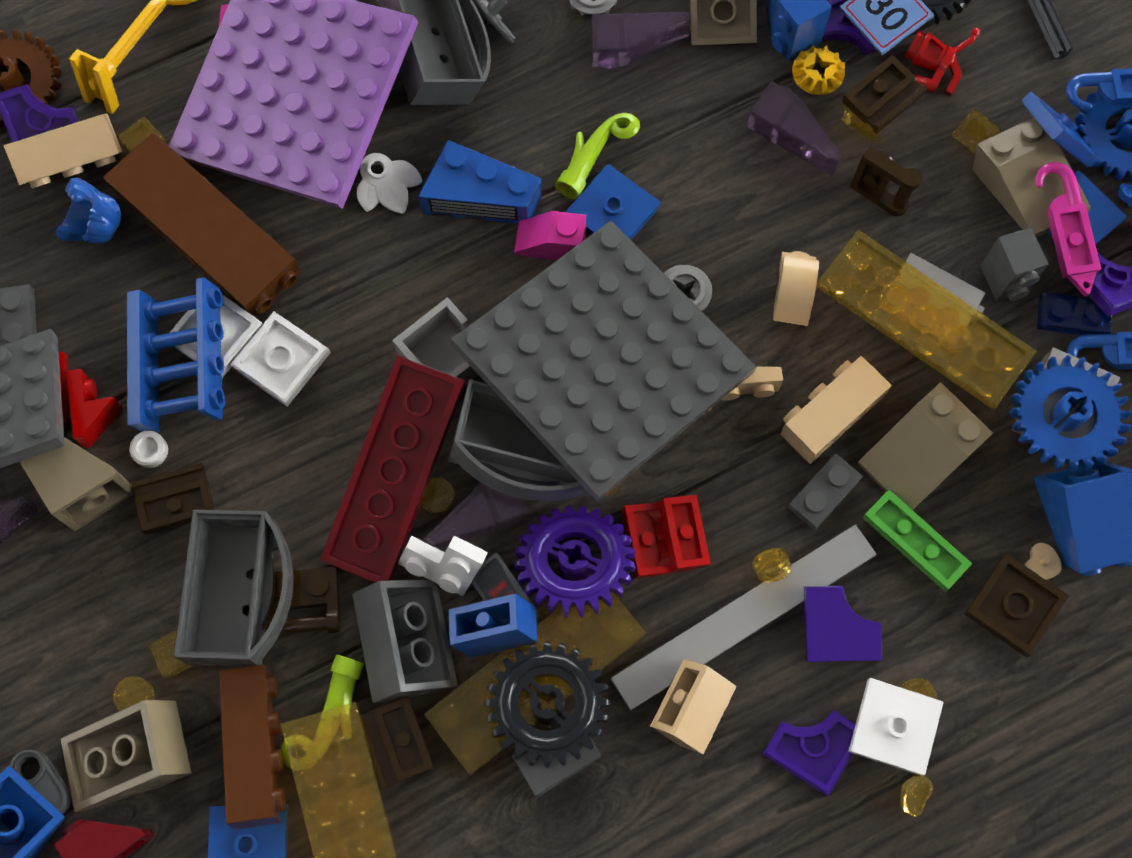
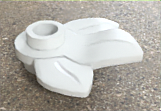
M371 153L362 160L360 165L362 180L357 187V199L366 212L375 208L380 202L387 209L403 214L408 205L407 188L422 184L421 175L413 165L404 160L391 161L384 154ZM379 164L383 167L384 171L381 174H375L371 171V166Z

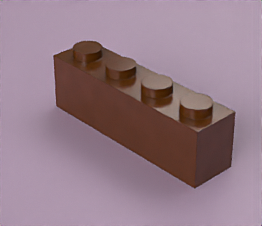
M265 664L219 670L226 824L234 830L280 824V812L286 810V798L284 789L278 788V773H283V756L281 749L276 750L275 735L281 734L279 712H274L273 698H278L279 696L277 676L271 675Z

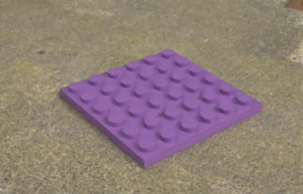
M230 0L169 147L187 162L343 209L418 25V20L414 15L355 0Z

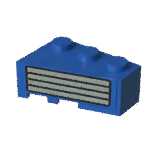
M448 140L418 198L421 212L424 215H433V213L450 214L455 218L470 216L485 218L486 221L519 224V221L532 217L542 197L541 178Z

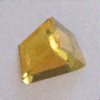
M974 108L952 135L976 154L977 144L1001 133L1002 130Z

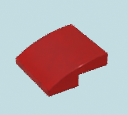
M697 495L668 497L661 499L659 502L625 505L620 509L625 535L631 537V544L628 547L635 550L634 559H630L635 564L634 579L678 573L711 565Z

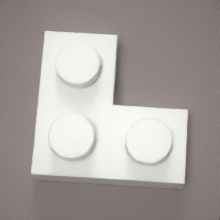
M411 536L398 564L405 567L409 573L415 576H423L437 583L443 590L449 593H457L464 596L488 552L456 536H453L445 552Z

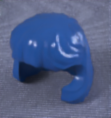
M71 178L65 188V192L71 197V205L62 225L56 229L57 238L62 241H84L91 244L110 241L121 222V210L115 199L100 192L88 182L80 178Z

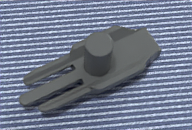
M472 0L481 18L491 24L508 43L513 44L515 36L501 21L502 17L499 15L501 9L508 2L506 0H492L489 3L487 0Z

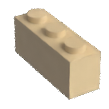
M108 113L3 145L19 185L29 182L31 188L50 183L49 176L62 172L64 178L84 172L82 168L84 164L95 161L96 166L101 167L116 162L114 155L122 152Z
M862 356L853 363L849 360L845 361L834 372L833 376L836 379L828 386L821 383L808 396L811 401L802 409L798 405L795 406L783 418L786 424L780 435L809 464L816 460L884 398L892 386Z

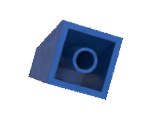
M1093 462V467L1090 470H1085L1079 465L1074 472L1067 468L1034 477L1035 485L1064 566L1078 572L1080 575L1089 576L1101 573L1103 567L1111 565L1126 567L1132 565V469L1109 462L1103 465H1097Z

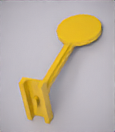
M151 0L104 59H98L76 49L69 60L84 102L90 104L95 97L103 100L106 111L113 114L120 105L112 82V77L117 72L116 68L167 5H187L197 0Z

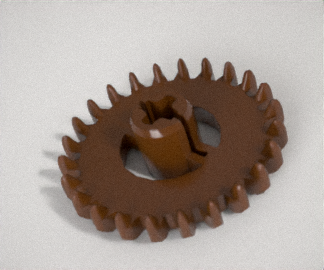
M0 29V92L26 85V81L19 71L21 63L31 71L29 87L33 94L46 105H48L47 101H55L58 96L54 90H59L62 86L58 80L62 76V71L58 67L60 61L54 55L51 46L45 45L41 37H36V42L34 43V38L28 31L25 32V38L22 40L20 33L16 29H13L11 39ZM0 114V129H2L5 124Z

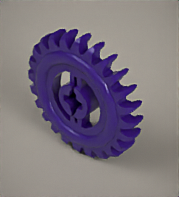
M568 505L563 514L556 508L552 509V518L540 515L539 522L541 525H528V531L531 535H522L520 542L523 546L515 550L516 557L519 558L514 565L515 570L521 572L518 576V582L520 585L529 582L525 588L526 596L530 597L533 593L538 592L535 598L537 607H540L543 602L549 600L548 609L550 614L554 613L558 605H562L565 618H568L572 607H576L579 617L583 618L585 605H589L594 613L598 614L599 600L606 603L609 608L612 607L610 593L617 594L620 598L623 597V588L620 583H624L627 586L631 584V577L625 571L630 573L635 571L634 562L629 560L634 559L635 550L628 547L631 544V537L622 535L624 526L622 524L612 526V515L600 518V509H594L590 514L587 513L585 505L580 506L578 512H574L572 506ZM575 536L587 538L595 543L601 551L602 560L592 557L588 545L580 540H570L563 545L558 544V542ZM549 557L559 561L560 574L563 579L554 574L549 567Z

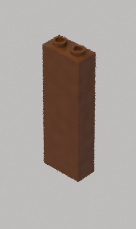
M152 132L103 177L111 191L210 282L219 287L220 291L232 302L255 317L258 313L266 312L273 304L274 298L282 290H287L296 283L298 275L301 273L296 259L155 133Z

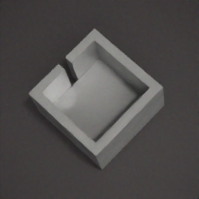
M448 297L392 340L398 356L467 381L466 385L469 379L473 380L478 376L473 368L451 346V339L467 328L469 324L468 319Z

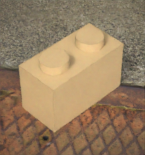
M683 659L650 727L679 746L704 754L737 686L709 666Z

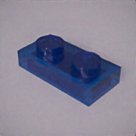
M1046 292L1039 296L1037 329L1077 335L1111 334L1112 315L1108 317L1092 299Z

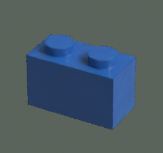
M515 593L449 609L450 645L473 658L530 645L531 643H538L536 607Z

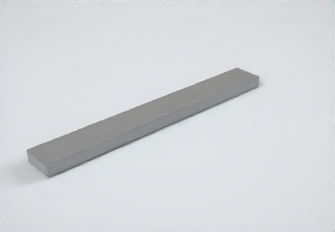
M855 524L616 674L610 680L631 712L670 687L683 659L705 665L803 603L804 586H829L874 558L877 554Z

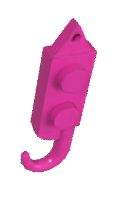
M1050 162L1038 170L1035 178L1036 187L1042 188L1043 179L1049 173H1056L1062 179L1065 194L1058 196L1050 203L1047 216L1062 278H1068L1082 295L1086 297L1091 292L1096 273L1101 270L1086 204L1082 202L1078 181L1073 170L1065 164Z

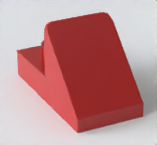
M81 369L66 371L73 438L84 448L92 447L120 413L122 406L113 397L98 399V389L94 379H90Z

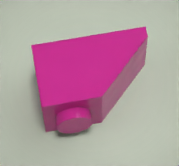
M550 211L519 221L514 255L551 260L560 259L585 240L586 215Z

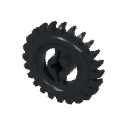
M549 641L544 643L542 651H538L535 644L531 643L528 655H525L520 649H516L517 661L514 663L505 658L502 662L507 671L496 670L493 672V676L499 681V684H491L486 687L489 693L496 696L484 702L486 708L496 710L486 717L487 723H499L492 731V737L497 738L506 735L501 745L502 750L506 751L515 745V760H519L527 752L528 762L531 767L534 766L539 756L543 757L544 765L547 769L551 765L553 756H556L560 764L565 766L567 752H570L577 760H580L581 755L578 746L583 745L589 750H593V743L589 735L603 736V732L596 725V722L607 723L609 721V717L599 710L611 705L609 699L599 697L600 694L608 691L609 686L604 683H595L602 676V671L593 670L589 672L588 670L593 662L592 658H586L579 662L580 649L576 648L567 655L565 643H561L556 651H552ZM545 676L556 677L570 686L576 700L572 717L565 711L564 697L560 689L550 684L539 685L535 681L536 678ZM530 686H532L537 691V693L530 688ZM523 690L530 696V706L534 718L544 725L557 723L561 726L559 729L544 731L535 729L526 723L519 708ZM539 698L547 702L554 699L557 713L548 708L541 711L542 707Z

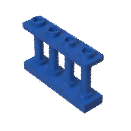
M206 278L196 279V295L158 302L141 290L127 292V425L140 432L154 431L158 433L160 432L159 419L161 416L198 409L199 413L214 421L223 419L225 395L222 390V374L225 365L221 356V340L224 337V331L220 317L223 297L219 287ZM196 309V328L159 335L158 320L161 316ZM197 342V361L159 368V352L161 349ZM198 375L197 395L159 402V386L161 382Z

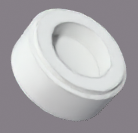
M143 431L132 439L129 451L131 457L138 465L144 468H154L165 461L168 455V445L160 434L154 431Z

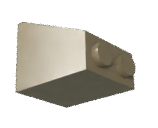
M64 438L63 447L20 461L21 466L51 515L74 531H77L135 494L131 483L115 468Z

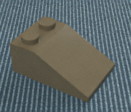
M689 0L691 46L757 43V0Z
M1033 117L977 144L972 170L1022 230L1032 227L1036 237L1051 231L1047 216L1048 206L1055 198L1065 194L1063 182L1056 173H1049L1043 179L1042 188H1037L1035 178L1038 170L1050 162L1065 164L1070 169L1071 167L1060 146L1052 140ZM1079 185L1082 202L1086 204L1087 212H1089L1091 206Z
M940 382L869 450L857 464L885 492L889 489L909 508L914 510L980 448L993 432Z
M143 700L61 738L74 812H82L159 788L192 774L176 701Z

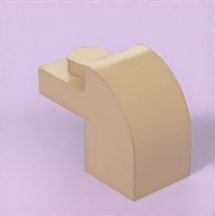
M801 251L782 252L779 266V282L774 301L773 321L808 326L819 270V261L816 260V257Z

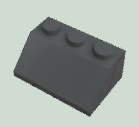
M431 580L378 581L352 594L373 703L396 701L407 696L414 698L458 687L437 583Z

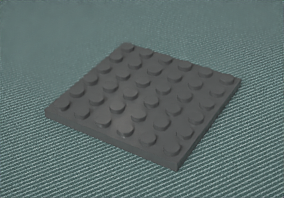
M609 221L451 339V346L597 502L752 375L756 369V366L612 221Z

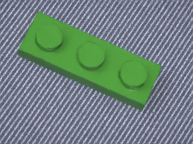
M889 489L862 517L944 592L948 591L972 565L965 556Z

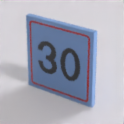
M848 0L839 8L881 55L885 54L934 17V14L921 0Z

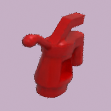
M974 28L970 38L954 48L946 46L929 32L925 34L918 30L904 58L910 60L914 66L932 70L935 73L932 78L913 74L916 76V81L921 86L924 84L927 87L926 91L934 93L946 69L949 67L952 79L944 93L951 96L962 77L956 53L972 44L979 37L980 29Z

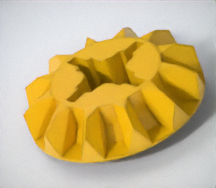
M812 45L809 50H801L798 57L794 60L792 67L793 78L802 90L810 94H829L842 84L845 77V62L840 60L839 52L833 53L829 51L827 45L824 48H815ZM815 61H817V63H819L822 68H825L823 79L821 74H819L818 70H812L814 68Z

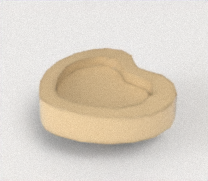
M1045 543L1034 545L1030 550V559L1024 563L1026 567L1045 580H1050L1057 576L1062 568L1056 551Z

